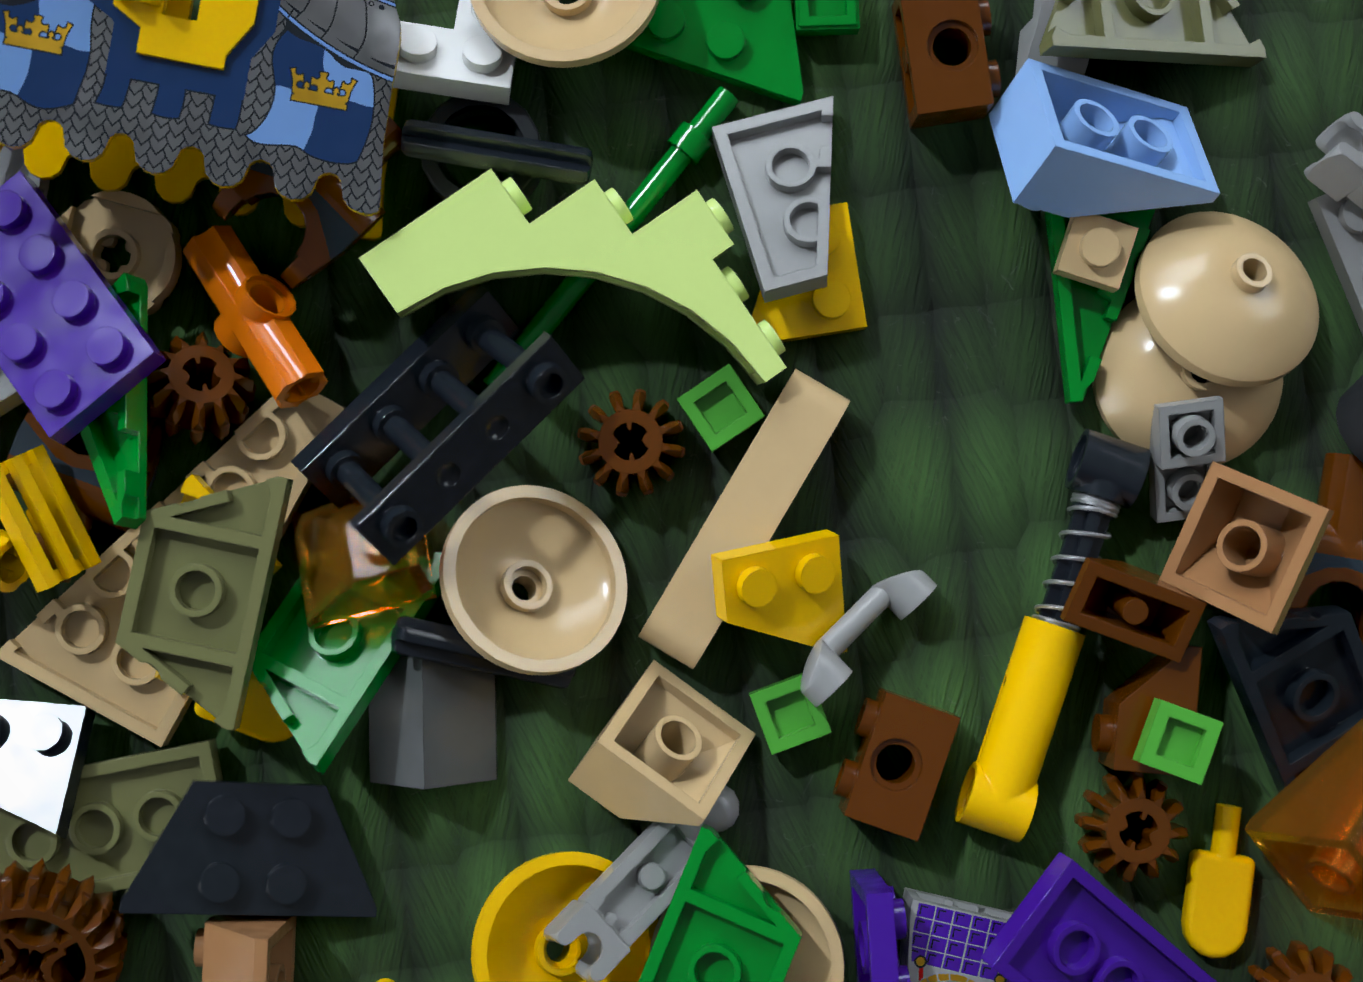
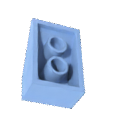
M1028 58L988 115L1013 203L1020 204L1029 210H1042L1071 218L1213 203L1220 195L1186 106Z

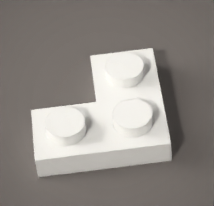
M459 0L454 29L400 21L401 46L393 88L509 105L516 57L503 50L486 34L474 13L470 0Z

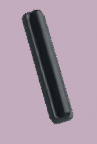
M415 119L406 120L402 130L401 150L408 157L485 170L492 169L497 172L582 186L588 184L591 177L593 155L591 150L584 147Z
M406 615L397 619L391 633L392 651L407 657L559 689L568 687L576 672V668L552 675H528L507 670L492 663L475 651L464 640L455 626Z

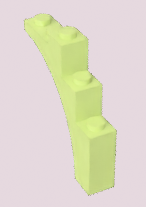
M489 169L359 257L401 319L446 294L494 279L541 274L592 278L641 292L687 316L722 344L756 385L767 382L787 368L779 357L786 350L778 334L764 319L757 324L743 304L749 298V294L739 277L729 266L720 270L715 263V259L726 253L734 245L728 236L734 228L721 205L714 198L705 202L698 190L632 234L627 224L633 221V216L625 202L612 187L603 192L595 179L529 223L524 215L530 212L532 208L518 185L511 177L501 183L493 170Z

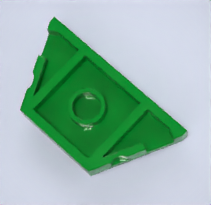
M659 0L649 24L632 43L624 48L794 106L801 103L804 93L791 0Z
M316 552L261 632L252 671L269 695L270 701L281 719L303 751V755L317 772L324 775L401 655L396 654L391 649V633L397 619L405 615L425 619L441 595L439 568L442 552H434L433 559H401L395 566L379 552H370L359 557L351 556L347 552Z
M703 824L638 982H783L801 940L802 931L711 826Z

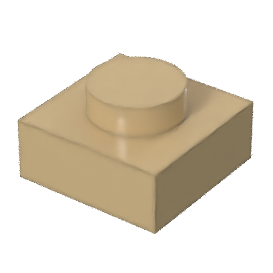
M1100 215L1071 217L1052 273L1114 293L1120 288L1139 228Z

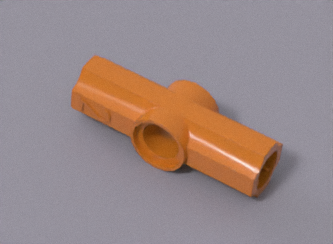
M212 226L206 232L193 236L185 246L183 253L220 312V315L214 322V332L217 339L232 353L243 358H249L280 409L298 407L307 399L317 396L328 380L324 375V370L290 319L296 310V301L290 290L276 278L260 273L231 226Z

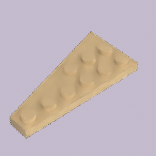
M318 394L302 402L298 407L280 409L272 396L234 431L235 435L207 461H202L185 478L187 479L191 474L199 475L215 493L265 482L266 479L278 476L294 479L281 535L282 539L312 484L292 464L291 460L329 425L345 407ZM184 482L164 501H159L151 509L174 503L180 504L184 493L181 492ZM140 525L137 529H128L99 556L102 561L101 563L85 569L86 573L58 599H53L27 628L15 639L7 641L0 648V659L159 747H163L169 744L193 699L187 694L180 695L167 683L155 678L156 670L146 662H139L116 643L140 533Z

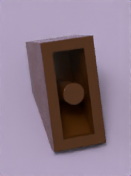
M1086 557L1060 617L1069 623L1180 663L1207 603L1159 580L1160 575L1123 561Z
M1188 644L1180 663L1156 655L1104 699L1103 714H1095L1091 730L1092 749L1094 752H1099V763L1113 770L1172 775L1133 760V756L1154 697L1197 713L1202 647Z

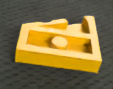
M847 202L830 205L827 287L764 303L761 290L759 291L752 317L757 324L763 319L766 320L782 342L865 330L867 327Z
M828 529L711 554L716 616L726 623L813 647L817 640L844 615L839 535Z

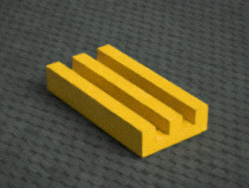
M43 444L0 463V520L37 593L50 589L59 584V582L102 562ZM7 474H11L28 508L25 513L5 476ZM34 531L41 534L57 566L56 569H52Z

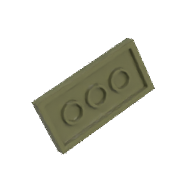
M216 738L84 764L66 839L0 808V873L3 874L6 867H9L15 860L27 871H31L33 865L43 858L50 872L59 873L61 869L70 863L71 878L82 881L94 875L95 889L93 892L95 894L128 889L148 857L149 851L161 831L166 827L177 809L178 803L192 780H223Z

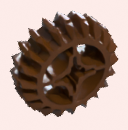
M43 858L33 865L31 871H27L16 860L9 867H6L4 873H0V982L117 981L124 965L122 960L128 947V934L123 931L125 926L124 913L112 910L114 905L112 901L113 892L95 894L93 892L95 889L94 875L82 881L71 878L70 863L61 869L59 873L48 871ZM78 943L84 955V958L80 961L72 954L73 944Z

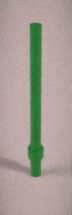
M719 86L690 123L683 121L667 140L670 148L626 201L625 204L633 216V221L627 224L632 234L690 163L697 165L711 148L712 144L709 139L712 136V127L721 125L739 103L737 98L727 89ZM566 276L514 342L526 350L544 331L552 335L596 279ZM497 361L483 381L490 385L507 368Z

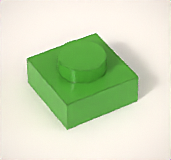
M730 364L676 399L711 453L765 417Z
M803 672L749 692L772 755L832 733L822 705L820 704L815 707L801 693L800 685Z
M1154 697L1133 760L1202 785L1224 722Z

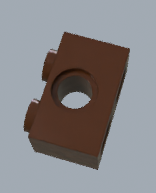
M894 0L891 8L909 128L917 129L984 119L994 105V98H999L1001 94L999 66L996 59L988 60L984 36H990L992 29L991 10L988 0ZM940 42L954 44L963 55V63L956 66L941 63L933 52V46Z
M881 687L875 700L866 698L860 709L854 729V734L862 736L855 760L844 759L833 790V795L841 797L839 808L843 815L918 841L961 718L949 711ZM893 744L904 746L908 752V764L904 771L893 777L879 774L876 768V760L880 751Z

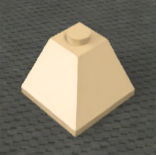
M653 660L598 735L568 781L619 818L700 826L705 821L756 734L657 661Z

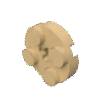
M102 191L91 195L94 198L84 201L77 208L71 206L60 218L109 284L112 286L124 272L145 279L148 286V315L157 312L161 308L163 301L175 288L181 273L183 257L178 228L167 219L158 207L144 198L129 192ZM118 239L126 240L125 250L131 253L130 261L127 265H121L118 272L109 273L110 263L101 258V253L104 247L115 248Z

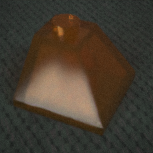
M354 497L349 499L340 509L333 503L294 513L292 522L306 619L309 628L316 629L437 598L426 535L393 566L349 523L364 508Z

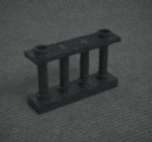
M480 284L472 286L291 460L292 464L338 509L352 497L364 507L349 523L393 566L585 379L553 337L545 331L526 350L513 340L522 331L491 293ZM495 359L507 369L478 396L467 385ZM448 404L459 415L430 442L419 431ZM401 450L412 461L389 484L382 488L372 477Z

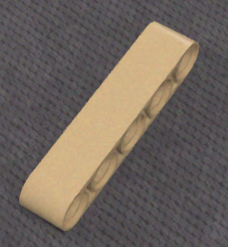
M795 368L638 635L640 639L691 669L696 666L723 621L716 616L711 554L770 541L850 403L849 399Z

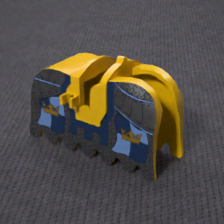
M0 0V152L3 146L11 149H23L24 164L33 176L41 180L54 179L62 174L68 160L73 157L83 163L89 162L90 177L98 188L106 192H118L128 185L133 172L138 168H142L143 171L155 176L156 191L163 200L171 204H183L192 198L198 183L210 179L214 185L219 187V192L222 188H235L244 181L250 166L256 162H264L273 169L274 186L281 197H283L285 216L291 224L299 228H306L304 216L293 201H303L311 196L318 180L324 175H332L339 179L342 184L343 201L349 210L360 215L373 216L379 213L380 206L384 209L387 162L382 166L388 116L394 121L399 91L398 88H393L401 46V23L394 0H201L197 21L191 20L194 0ZM259 201L252 206L248 203L235 216L250 214L256 209ZM383 217L361 239L368 241L380 239L383 229Z

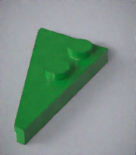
M1155 209L1100 214V216L1139 228L1120 288L1114 293L1052 273L1070 218L1045 212L1065 404L1083 402L1089 385L1094 382L1102 361L1100 359L1101 352L1112 323L1117 321L1135 273L1133 268L1138 254L1144 249L1151 231L1148 228Z
M124 272L112 285V288L148 335L147 283L145 279ZM147 377L80 431L114 525L137 529L146 520Z

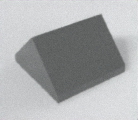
M401 655L369 704L370 782L417 789H432L497 780L496 675Z

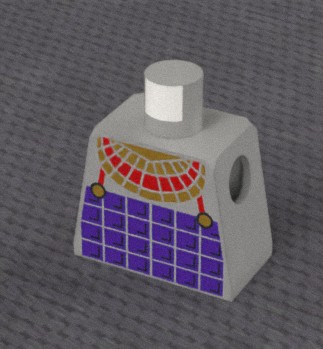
M907 887L904 888L903 901L906 911L907 937L906 939H900L899 961L900 965H907L910 982H1009L980 957L1012 916L1013 912Z

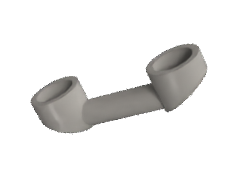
M913 570L888 577L872 585L814 644L804 666L800 685L801 693L815 707L823 703L852 674L853 671L839 656L887 607L900 620L904 619L933 592L937 584L923 570Z

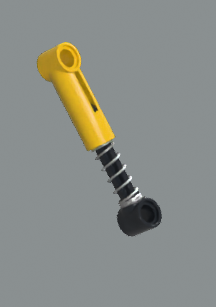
M1088 428L1080 436L1071 456L1065 479V487L1073 492L1072 498H1070L1072 505L1067 508L1071 518L1067 530L1061 531L1058 534L1063 542L1059 554L1050 558L1055 566L1051 578L1042 582L1047 590L1042 604L1034 606L1038 614H1033L1031 617L1024 616L977 760L969 767L959 792L955 809L956 822L1016 843L1024 838L1037 804V781L1085 639V635L1078 633L1081 630L1079 626L1064 621L1060 615L1085 558L1102 559L1099 553L1103 541L1112 537L1107 532L1110 521H1114V518L1118 517L1117 514L1120 513L1119 510L1121 508H1130L1137 499L1149 467V449Z

